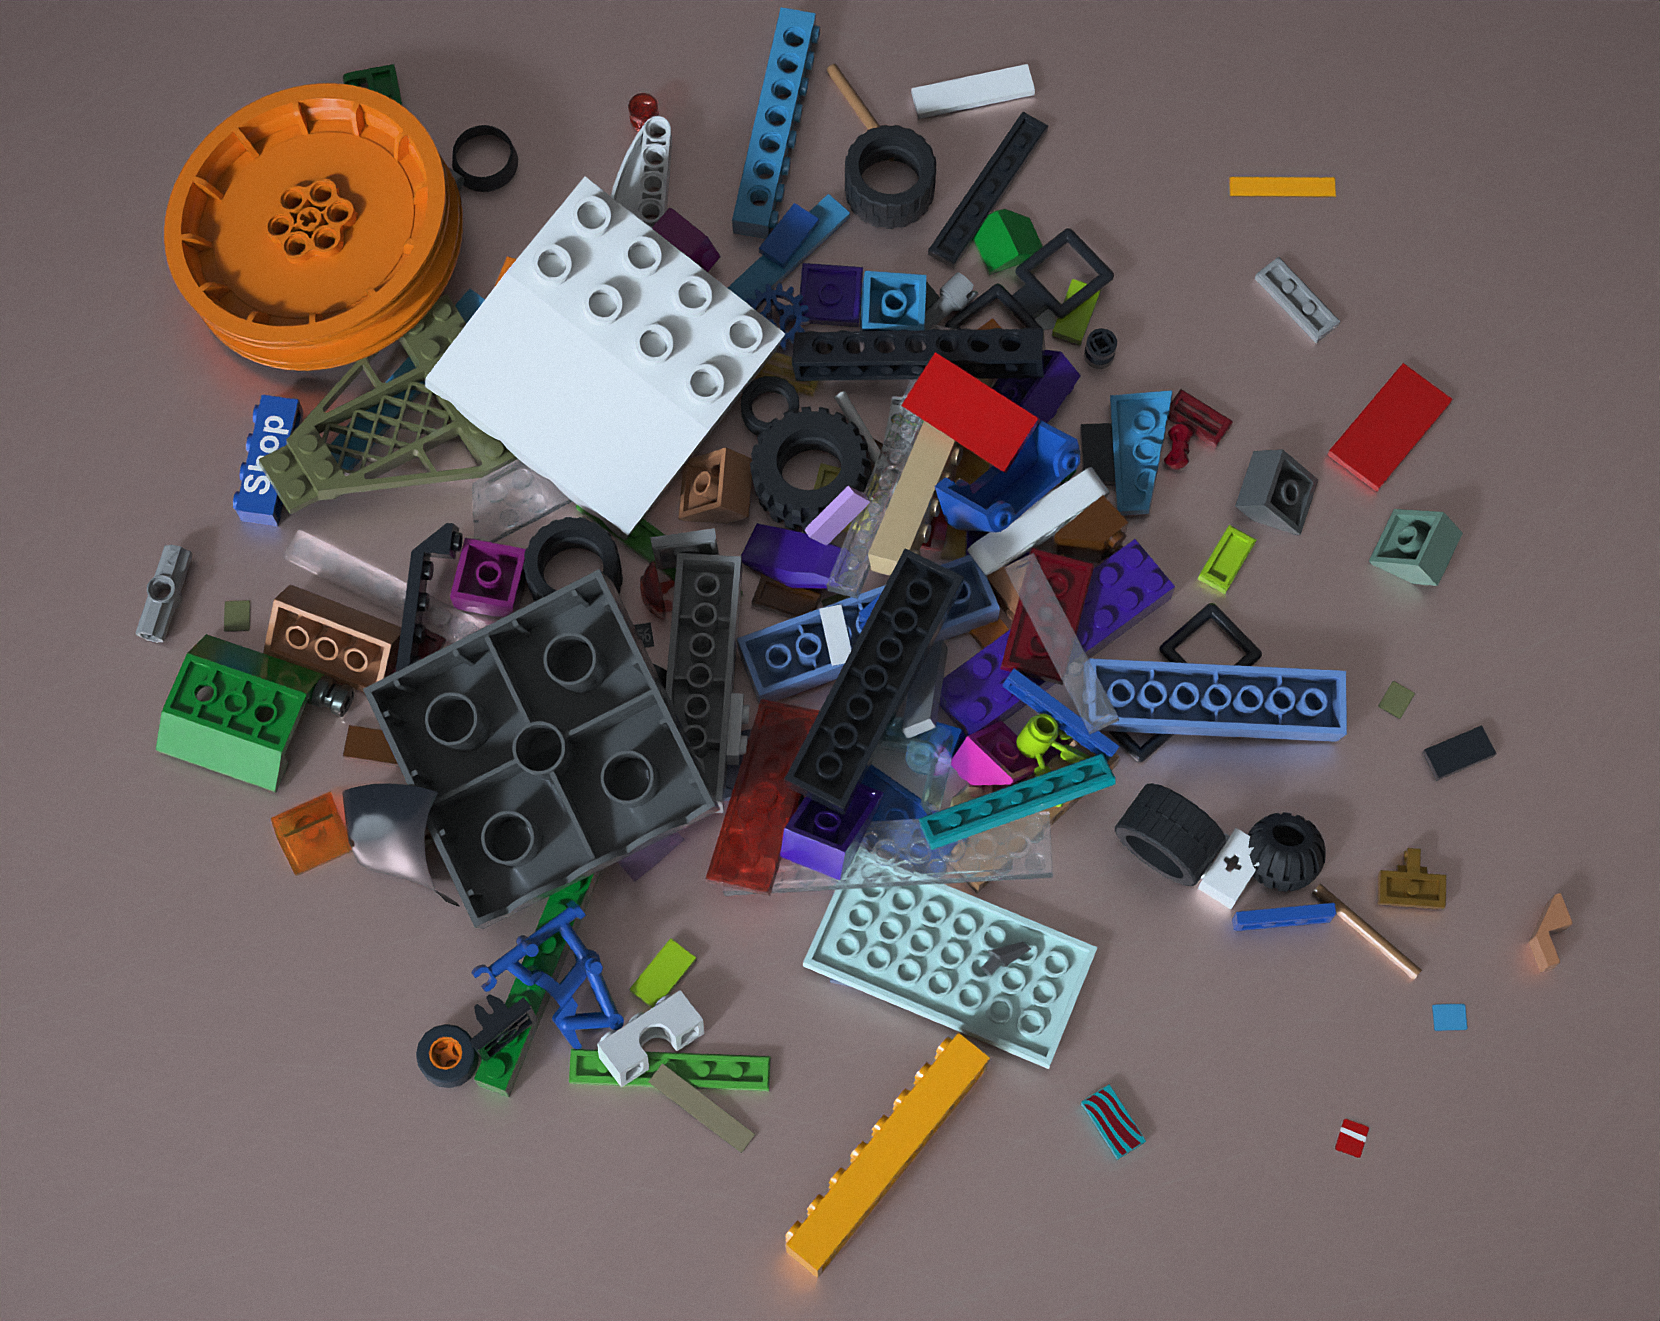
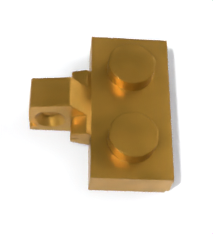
M1407 848L1404 851L1403 865H1397L1396 871H1379L1378 905L1444 909L1446 906V875L1428 874L1427 867L1420 866L1421 849Z

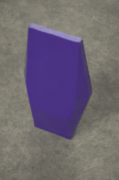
M759 523L756 524L741 554L742 564L790 588L844 589L857 561L856 554L831 542L826 546L810 538L807 533Z

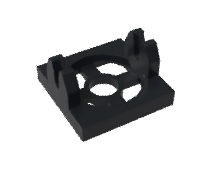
M489 994L486 996V999L494 1011L493 1014H488L478 1004L474 1006L476 1019L483 1027V1030L469 1041L484 1062H487L537 1021L531 1005L524 997L508 1009L501 999Z

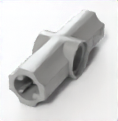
M172 544L164 546L155 576L147 585L148 597L136 630L137 636L147 641L164 642L174 610L179 607L182 600L181 589L193 556L191 551ZM171 589L167 597L158 598L162 590Z

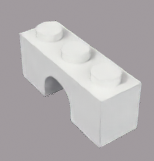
M681 990L673 995L668 994L662 997L655 1007L649 1011L634 1015L628 1024L618 1031L612 1030L606 1033L600 1042L597 1043L599 1058L622 1088L649 1070L648 1055L642 1049L648 1040L653 1038L665 1039L678 1051L704 1034L703 1019Z

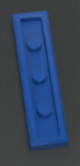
M1015 668L1003 683L1005 689L1036 712L1053 717L1059 729L1094 755L1103 753L1108 762L1120 747Z

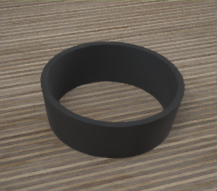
M489 125L474 126L464 131L455 141L452 153V168L464 178L463 185L478 192H490L502 188L514 177L518 167V155L511 140L502 130ZM491 135L508 143L510 146V156L507 164L502 170L491 176L477 177L470 175L457 162L456 155L461 146L474 137Z

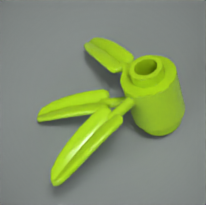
M1047 714L1031 717L1016 739L1017 748L1024 756L1037 759L1039 767H1036L1034 770L1036 777L1051 772L1050 767L1045 766L1042 757L1050 746L1062 751L1060 754L1061 758L1071 764L1091 757L1070 745L1064 746L1056 742L1055 739L1058 735H1060L1062 740H1067L1071 737L1059 729L1055 719ZM1063 803L1056 805V807H1062Z

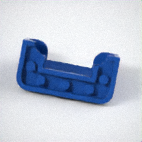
M1040 420L1007 473L992 466L971 485L962 479L958 480L955 484L954 481L945 477L934 487L947 524L963 531L993 533L1003 531L1079 466L1080 448L1076 438Z

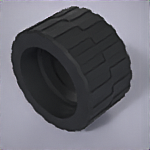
M881 125L877 128H871L863 135L858 136L848 149V155L845 159L846 200L854 214H857L865 223L868 222L872 226L884 227L886 229L906 227L908 224L919 220L928 211L929 205L932 204L936 183V157L933 155L931 146L925 141L926 139L915 133L914 130L903 128L899 125ZM894 157V161L904 163L912 168L919 177V180L913 187L904 192L885 194L870 188L862 179V174L871 165Z
M564 517V519H556L551 521L550 524L541 527L537 534L530 539L529 546L525 550V562H523L525 577L534 602L557 591L546 583L544 570L548 562L556 554L571 548L587 549L597 554L603 562V573L614 583L618 594H620L623 576L618 548L615 541L612 540L610 533L600 527V524L581 517Z
M1154 783L1146 784L1115 826L1117 837L1132 854L1162 876L1185 886H1194L1198 883L1226 843L1223 830L1205 811L1172 789Z

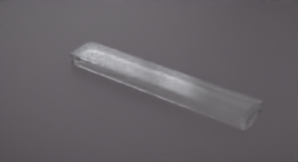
M1034 553L1004 567L1089 735L1119 721L1116 711Z

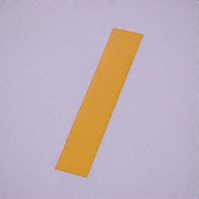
M1229 177L1230 196L1336 197L1335 177Z

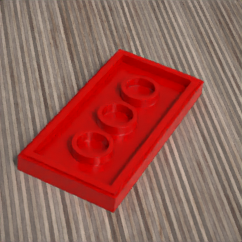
M936 352L901 405L1004 473H1007L1040 422L1039 418Z
M1402 363L1333 445L1327 455L1378 492L1448 408L1453 399Z

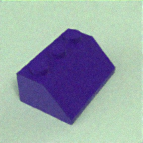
M1045 350L1044 378H998L992 389L1048 424L1050 419L1056 415L1057 409L1067 395L1073 391L1074 385L1081 375L1061 351Z

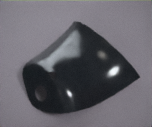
M390 783L363 785L342 792L349 844L360 865L377 873L392 875L426 886L439 894L446 902L460 907L457 902L435 890L428 871L424 833L428 814L437 797V792L417 786Z

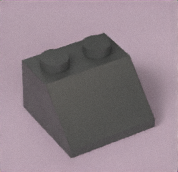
M1283 449L1253 451L1235 507L1255 522L1294 535H1301L1319 479Z

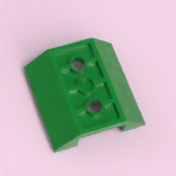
M206 634L187 652L161 712L156 751L277 792L289 764L284 755L306 703L312 704L311 697L315 686L325 674ZM204 687L214 689V694L208 701H199L197 699L200 689ZM262 708H272L274 715L269 721L260 722L257 720V714Z

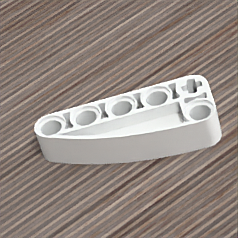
M661 116L649 118L634 138L623 159L611 193L612 198L650 228L666 212L668 204L672 135L670 123ZM656 133L664 134L662 137L658 138L652 136ZM653 160L662 161L658 165L650 164ZM652 187H657L660 189L657 192L647 191ZM652 214L658 216L654 220H648L645 218L646 216Z
M1089 467L1041 498L1010 524L1009 527L1001 532L988 533L972 544L967 551L984 575L988 576L1055 536L1056 532L1102 495L1107 497L1110 492L1094 469Z

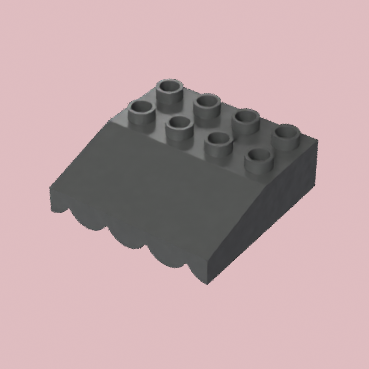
M600 569L363 689L407 784L438 793L428 814L426 825L475 928L485 929L721 810L672 702L614 583Z

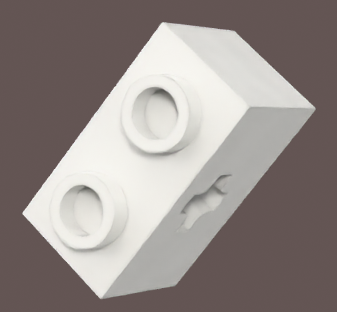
M1237 828L1234 829L1231 836L1224 833L1226 843L1215 861L1210 864L1201 877L1203 880L1198 889L1232 909L1256 871L1249 856L1254 847L1248 848L1250 836ZM1232 861L1236 866L1230 873L1226 870V867Z

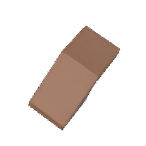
M1561 893L1555 894L1547 901L1529 940V945L1540 973L1552 970L1561 963L1550 935L1563 932L1573 924Z

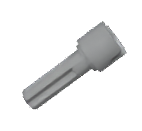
M957 272L940 288V298L925 313L924 330L933 329L952 311H962L978 295L977 291H972L974 285L963 274Z

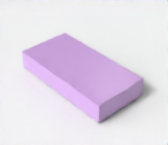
M847 486L806 527L805 531L810 538L827 546L871 501L864 493Z

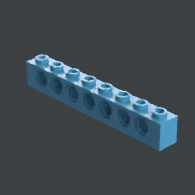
M780 8L733 213L732 227L734 234L766 239L771 229H774L778 224L779 211H775L777 202L782 203L784 198L785 184H781L783 175L788 176L790 171L791 158L787 157L789 148H795L797 131L793 130L795 122L800 123L803 111V104H799L800 97L807 94L809 78H805L807 69L812 70L815 52H812L811 48L813 43L818 44L821 27L816 25V13ZM791 43H800L801 45H799V46H791L790 44H791ZM791 68V69H794L795 71L788 73V72H785L784 70ZM780 95H788V96H790V97H788V98H786V99H780V98H778V96H780ZM774 121L783 122L782 125H773L771 123ZM770 147L778 149L775 152L766 151V149ZM762 174H769L772 177L768 179H762L759 176ZM756 201L766 202L762 206H756L753 203Z

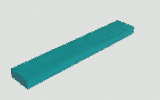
M1102 753L919 818V823L930 849L933 850L1115 785V776Z

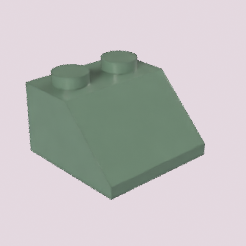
M1394 509L1369 562L1412 584L1438 586L1463 532L1444 512Z

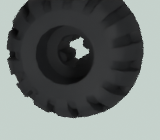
M1283 812L1281 815L1280 813L1270 814L1254 824L1248 833L1250 836L1248 848L1254 847L1249 855L1252 865L1256 870L1253 877L1259 883H1264L1265 887L1272 890L1273 888H1278V891L1284 892L1299 890L1313 882L1325 864L1326 849L1321 833L1311 821L1305 820L1300 815L1292 816V813Z

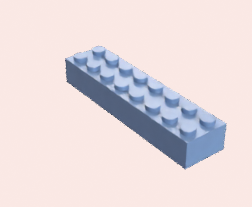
M967 555L942 564L941 566L963 576L964 579L963 587L934 643L998 621L1000 607L987 576L984 575L972 556ZM885 585L823 607L842 606L851 650L862 631L859 627L861 624L859 612L882 593ZM819 609L737 638L738 652L760 707L834 681L844 665L832 666Z
M1090 658L1083 667V719L1098 731L1337 742L1347 735L1346 671Z

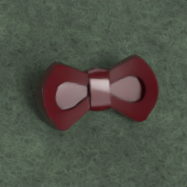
M1176 424L1168 431L1173 444L1172 450L1164 458V463L1174 470H1179L1189 463L1187 455L1190 452L1188 442L1193 435V431L1184 424Z

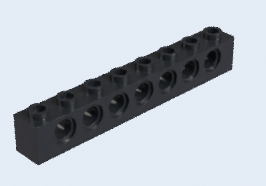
M965 328L961 330L931 329L910 331L902 329L899 331L869 330L848 332L840 330L837 332H795L792 366L796 381L914 380L920 377L936 352L977 379L1044 378V329L993 328L972 330Z

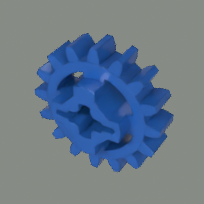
M768 283L765 286L766 292L762 293L755 289L756 299L747 298L746 302L757 311L759 306L766 301L767 305L760 314L777 326L774 320L771 319L772 306H775V310L778 311L780 316V330L785 333L780 343L784 351L787 347L786 342L790 341L794 344L795 332H805L801 325H808L809 318L802 315L809 312L808 305L800 306L804 300L803 296L800 294L794 297V288L792 286L787 291H783L782 283H778L776 290H772ZM777 298L787 300L791 304L785 306L778 302ZM796 319L793 328L786 333L785 329L788 324Z

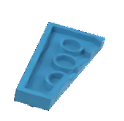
M1172 390L1110 395L1117 510L1122 516L1150 513L1173 396Z

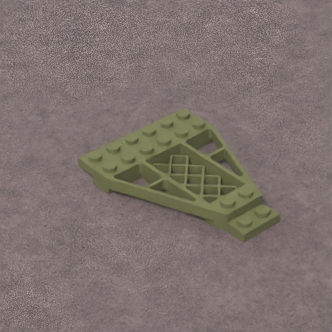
M448 294L438 298L427 314L412 329L398 339L415 365V369L387 383H383L378 379L369 364L378 352L358 360L286 439L287 445L258 459L260 467L290 515L317 501L336 499L343 494L486 477L489 480L515 466V461L519 459L500 440L483 432L464 417L450 401L441 398L426 388L425 384L420 383L426 380L427 375L466 326V322ZM364 371L375 388L325 413L360 372ZM407 390L404 400L393 397ZM416 390L429 394L426 405L410 402L411 391ZM433 395L442 410L430 407ZM385 403L401 407L398 419L381 415ZM379 404L377 414L365 411ZM406 409L423 413L420 425L403 421ZM427 415L444 418L442 428L434 429L424 426ZM357 417L374 421L371 433L354 429ZM352 418L349 428L338 425ZM379 423L396 427L392 439L376 435ZM400 428L417 432L415 442L410 444L397 440ZM330 431L346 435L343 447L326 443ZM460 436L478 466L436 471L426 452ZM351 437L368 441L365 453L348 449ZM373 442L390 446L388 455L385 457L371 455L370 450ZM331 452L340 455L338 463ZM345 456L362 460L360 470L355 472L343 469ZM416 457L420 459L427 470V473L377 478Z

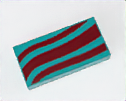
M1110 1084L1080 1103L1117 1160L1146 1142Z

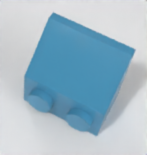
M865 271L862 283L860 331L924 330L926 275Z

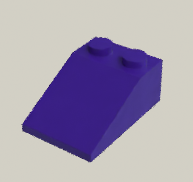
M860 784L845 815L805 797L784 828L780 857L841 880L858 851L884 792Z

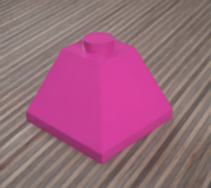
M1003 721L967 736L949 762L958 775L971 785H1010L1033 774L1035 768L1039 767L1037 759L1028 758L1019 751L1016 745L1018 735Z

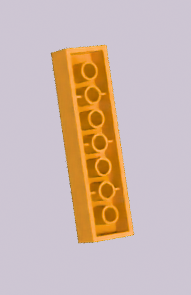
M959 1032L953 1040L947 1036L940 1044L934 1057L936 1060L932 1065L926 1062L914 1077L916 1080L913 1083L915 1084L913 1089L909 1091L905 1088L893 1103L895 1106L892 1109L894 1112L891 1116L887 1117L884 1114L872 1128L873 1133L871 1136L873 1138L867 1144L862 1141L850 1156L851 1165L846 1170L842 1167L839 1168L829 1181V1192L824 1197L818 1194L807 1208V1215H809L803 1223L797 1220L786 1233V1252L817 1278L987 1070L990 1057Z

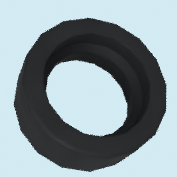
M777 376L760 377L753 380L743 392L741 397L742 419L745 426L757 436L762 430L769 431V422L757 419L752 411V403L758 395L766 392L781 394L789 404L788 411L793 410L794 414L799 413V396L796 389L783 378Z

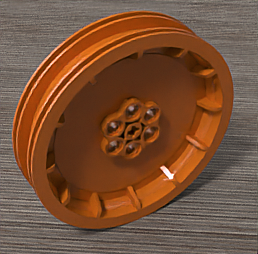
M338 83L308 84L269 94L246 105L226 118L198 145L182 168L169 198L164 225L165 253L172 277L184 298L201 316L215 336L230 349L247 359L273 368L296 371L322 370L361 360L384 349L406 334L427 314L444 291L456 266L463 237V208L459 189L449 167L438 152L427 130L405 107L383 94L359 86Z

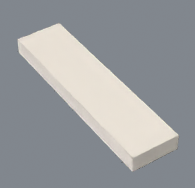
M1028 64L915 87L912 88L911 94L918 119L1032 96L1035 94V88Z

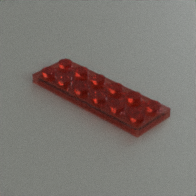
M761 699L746 746V753H744L705 878L708 883L766 896L771 895L782 859L780 852L784 828L796 812L801 796L800 793L786 787L784 779L820 710Z

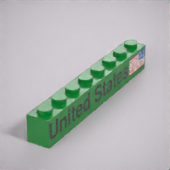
M602 870L549 896L535 932L568 908L567 903L571 900L578 904L585 913ZM578 917L569 923L576 933L582 921ZM559 931L538 946L539 952L536 956L529 957L526 955L522 965L530 971L541 970L557 981L570 950L569 945ZM517 977L505 1005L509 1009L524 997L531 1005L537 1021L487 1062H484L482 1059L474 1078L478 1086L506 1097H510L551 997L545 989L537 984L527 986Z

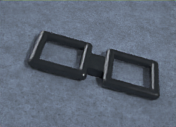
M1066 228L1016 267V275L1025 283L1022 288L1011 295L1003 285L999 283L994 284L945 323V330H961L960 327L996 298L1004 304L1025 328L1043 329L1035 320L1043 312L1049 309L1057 318H1065L1112 281L1114 273L1072 229ZM1066 243H1069L1097 272L1098 276L1061 304L1031 271Z
M1214 603L1207 604L1159 647L1160 653L1169 662L1187 663L1175 649L1212 618L1246 653L1234 665L1253 666L1262 657L1261 650ZM1108 731L1137 762H1144L1174 735L1156 733L1140 747L1126 732Z

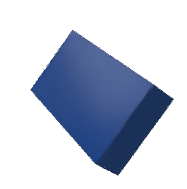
M794 203L761 244L759 253L784 269L818 226L819 218Z

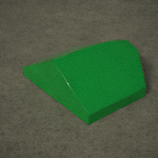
M1007 209L997 210L989 214L974 237V243L989 276L1020 265L1043 247L1031 219Z

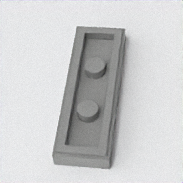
M1277 257L1256 274L1255 280L1315 343H1318L1339 326L1341 321L1280 257Z

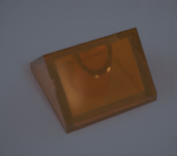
M331 791L271 818L277 840L295 876H299L352 852L346 825Z

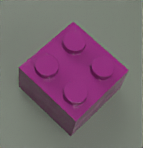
M465 538L450 594L454 609L504 618L518 611L526 583L523 565L526 549Z

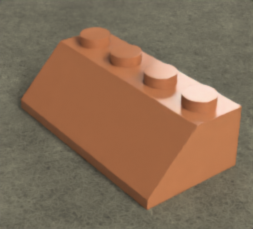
M290 584L274 598L263 654L334 678L338 683L347 684L356 690L364 692V688L389 676L393 671L398 658L401 627Z

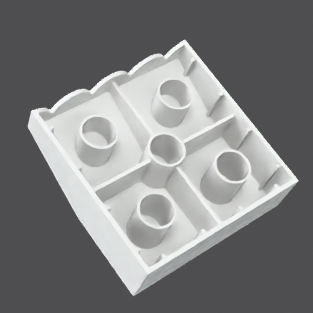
M584 177L507 270L427 375L425 387L441 398L450 401L471 423L491 437L500 440L521 462L541 476L550 479L570 500L591 515L600 518L613 533L626 540L738 400L746 387L776 352L785 333L591 180Z

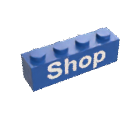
M261 395L260 404L254 407L253 434H248L246 441V450L249 453L247 461L242 462L240 467L241 488L240 491L235 492L233 498V509L236 510L240 520L243 522L279 526L283 502L260 467L258 459L287 445L286 439L302 422L304 411L298 399Z

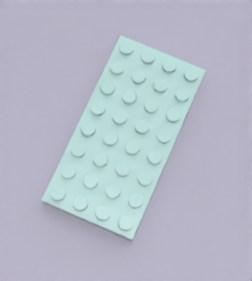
M858 849L852 863L836 887L804 959L803 967L1049 1069L1098 947ZM1019 942H1024L1031 948V950L1010 963L1007 967L1000 965L992 976L987 975L981 969L983 964L990 958L988 950Z

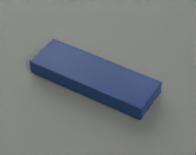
M1335 903L1240 911L1236 912L1232 918L1233 930L1245 931L1330 923L1336 915Z

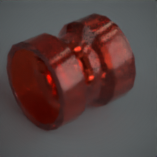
M638 93L630 99L628 104L630 124L633 130L639 132L649 118L659 116L658 103L655 97L647 93Z

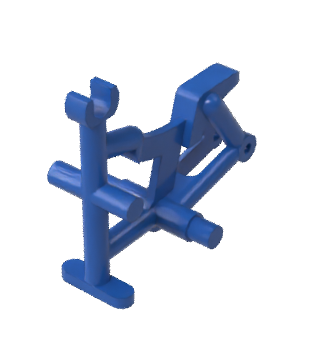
M571 900L567 903L568 908L532 935L529 937L525 935L519 936L516 940L517 946L488 967L483 964L478 965L471 973L475 978L482 973L489 974V980L481 986L485 992L495 987L497 984L496 977L505 970H508L527 986L537 984L545 989L560 1005L552 1016L553 1022L574 1049H580L582 1045L577 1038L575 1030L595 1028L618 1030L624 1025V1019L618 1013L602 976L603 966L599 955L594 950L587 949L569 924L577 917L581 920L586 916L580 906ZM558 931L574 952L576 959L575 965L560 983L541 970L530 971L518 962L526 955L529 957L536 956L539 952L538 946ZM586 978L602 1012L576 1013L578 1004L572 995Z

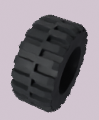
M811 406L801 407L802 412L794 414L793 410L783 413L784 419L780 421L778 418H774L768 423L769 431L762 430L757 437L759 445H754L752 449L750 467L756 496L759 497V502L764 511L770 512V517L777 523L784 520L785 527L796 530L797 526H801L803 532H806V527L847 486L864 493L868 497L869 486L872 485L870 452L868 451V444L864 435H860L859 428L854 422L847 424L846 416L839 412H836L834 416L830 415L829 409L819 407L818 411H811ZM807 450L828 452L841 463V470L838 476L830 484L815 490H803L790 485L783 479L782 471L792 457Z

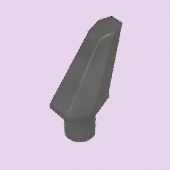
M1019 942L988 950L990 958L983 964L981 969L987 975L992 976L1000 965L1007 967L1010 963L1031 950V948L1024 942Z

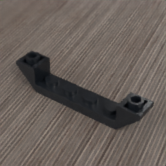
M446 523L411 551L396 672L421 660V656H418L419 643L423 644L426 633L425 625L422 624L423 612L428 611L430 595L426 593L427 580H432L434 564L430 561V557L456 559V551L460 552L462 548L463 534L459 532V528L453 523Z

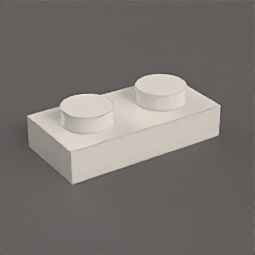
M731 693L727 765H739V756L746 755L747 736H742L741 730L742 724H748L750 705H743L744 694Z

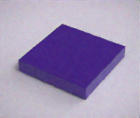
M802 263L800 294L804 300L800 306L808 305L809 312L802 316L809 318V324L859 327L863 267Z

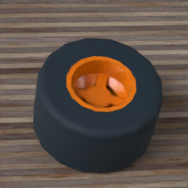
M444 1024L433 1027L423 1035L418 1043L416 1058L418 1067L428 1081L438 1087L452 1088L461 1086L471 1079L477 1070L479 1054L469 1041L472 1038L467 1031L456 1025Z

